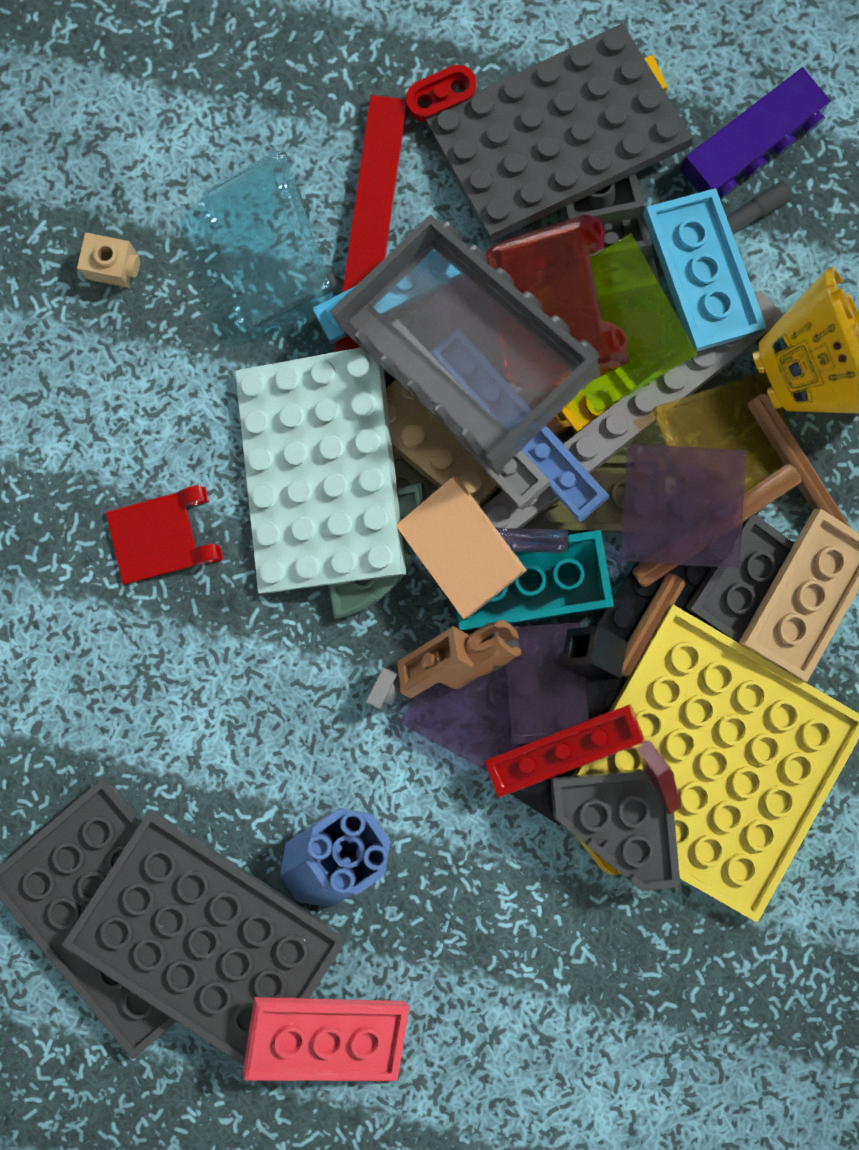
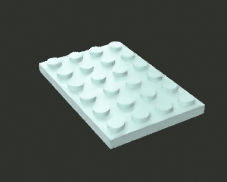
M360 347L235 370L258 593L266 594L406 575L403 537L397 528V524L401 520L384 369Z

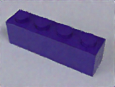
M801 67L689 153L679 170L698 193L716 188L719 198L722 200L738 187L739 184L736 181L745 174L752 177L768 163L765 158L773 152L781 155L796 142L794 136L804 129L809 133L825 119L823 112L831 100L808 72Z

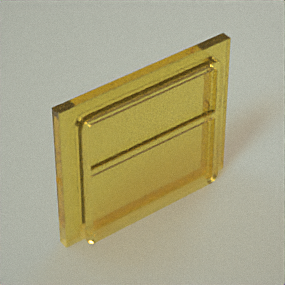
M766 372L652 408L693 517L731 503L785 466L748 408L750 400L760 394H768L767 388L772 385ZM778 408V412L788 426L782 408Z

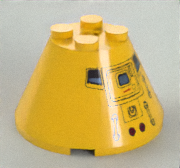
M835 267L826 269L759 341V349L752 353L759 373L763 374L766 372L772 385L767 388V392L775 409L783 407L788 412L859 414V312L850 293L846 295L843 289L837 287V284L842 283L843 279Z

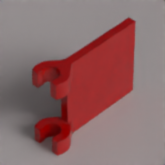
M194 485L173 494L106 512L123 585L224 560L220 545L215 546L212 543L197 548L187 507L210 502L206 487L201 488V485Z

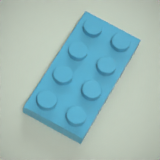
M716 188L646 207L642 214L692 353L757 335L767 329Z

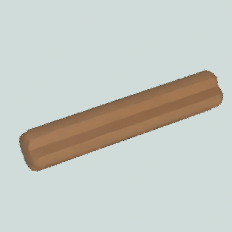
M669 573L664 577L629 638L625 650L623 677H631L671 604H675L682 592L685 581L677 575Z

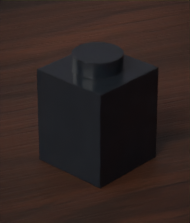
M599 626L567 629L561 666L590 681L621 679L627 641Z

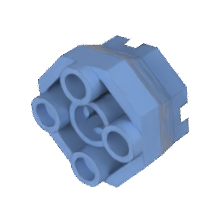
M338 808L285 844L280 877L297 902L329 908L354 894L361 893L385 875L391 839L372 813Z

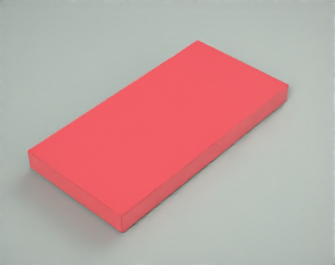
M254 997L242 1075L245 1080L397 1081L410 1006L406 1001Z

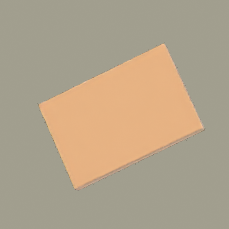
M458 477L450 478L397 524L400 533L463 619L469 618L527 571Z

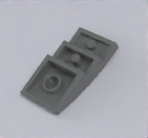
M636 173L564 207L586 308L661 293L660 280L653 258L652 241L642 214L644 203Z

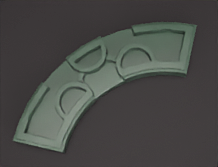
M418 483L397 488L400 520L404 519L426 500L424 484ZM403 537L407 572L416 553ZM404 575L328 585L334 619L354 615L377 603L400 582Z

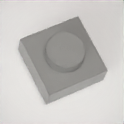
M382 668L366 703L382 710L386 703L392 706L400 692V684L397 683L399 675L386 668Z

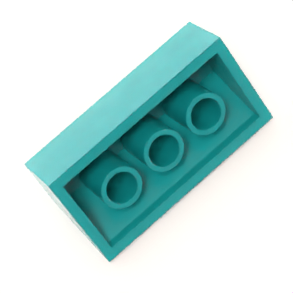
M601 530L508 544L527 571L469 618L463 619L456 608L455 612L458 629L468 633L474 632L490 622L495 623L498 620H504L513 626L610 610L614 607Z

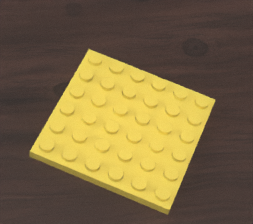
M671 604L630 678H627L609 712L631 704L645 740L652 742L671 768L682 803L681 808L674 812L680 879L758 923L859 740V714ZM639 745L578 767L573 776L643 769L636 749Z

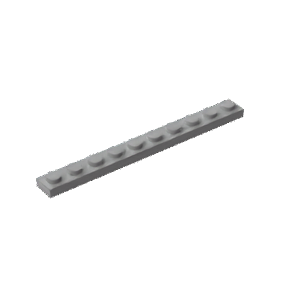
M760 290L755 296L767 327L762 333L692 353L690 346H688L563 445L591 474L757 344L784 314ZM548 487L526 508L521 510L502 491L481 509L506 541L559 498Z

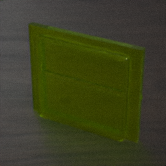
M631 233L533 294L541 303V310L550 318L553 315L558 316L569 327V334L578 342L582 339L587 341L599 354L598 364L601 375L597 379L594 378L583 389L585 396L590 400L596 413L641 387L648 386L650 382L698 355Z

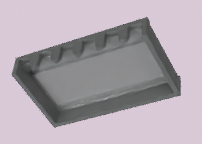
M430 214L330 312L342 331L492 471L499 475L505 469L504 466L594 378L597 379L601 375L598 364L599 354L587 341L582 339L578 342L569 334V327L558 316L553 315L550 318L541 310V303L529 291H525L522 294L515 288L513 279L501 267H498L496 270L487 263L488 260L485 254L476 245L471 244L468 247L460 240L459 232L449 222L445 221L441 224Z

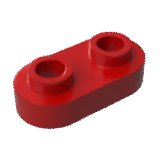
M453 65L415 82L409 87L406 94L408 113L415 120L426 122L425 119L434 117L444 110H449L470 100L476 93L477 81L474 73L466 66ZM459 84L464 87V91L455 93L451 88ZM425 99L430 101L431 105L428 108H421L418 105L419 101Z

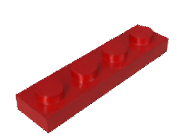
M629 704L485 760V764L499 798L646 742L632 705Z

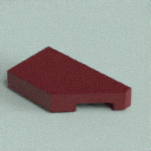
M644 742L636 747L642 767L667 812L671 814L680 809L682 804L671 768L652 742Z

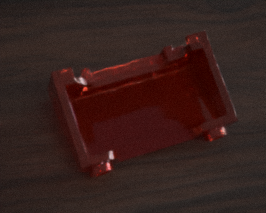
M581 215L502 240L489 248L485 256L488 260L487 263L495 270L498 267L504 269L513 279L515 288L522 294L525 291H529L541 303V310L550 318L556 315L565 322L570 329L569 334L578 342L583 339L593 346L599 354L598 364L601 373L599 377L630 362L627 350L628 341L624 331L610 322L602 321L589 254H595L604 247L605 229L601 219L590 215ZM493 302L508 377L512 383L521 389L550 394L573 371Z

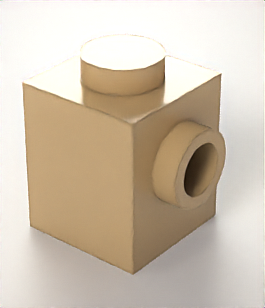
M85 232L77 266L78 271L85 279L129 288L131 277L136 278L140 267V257L130 241Z

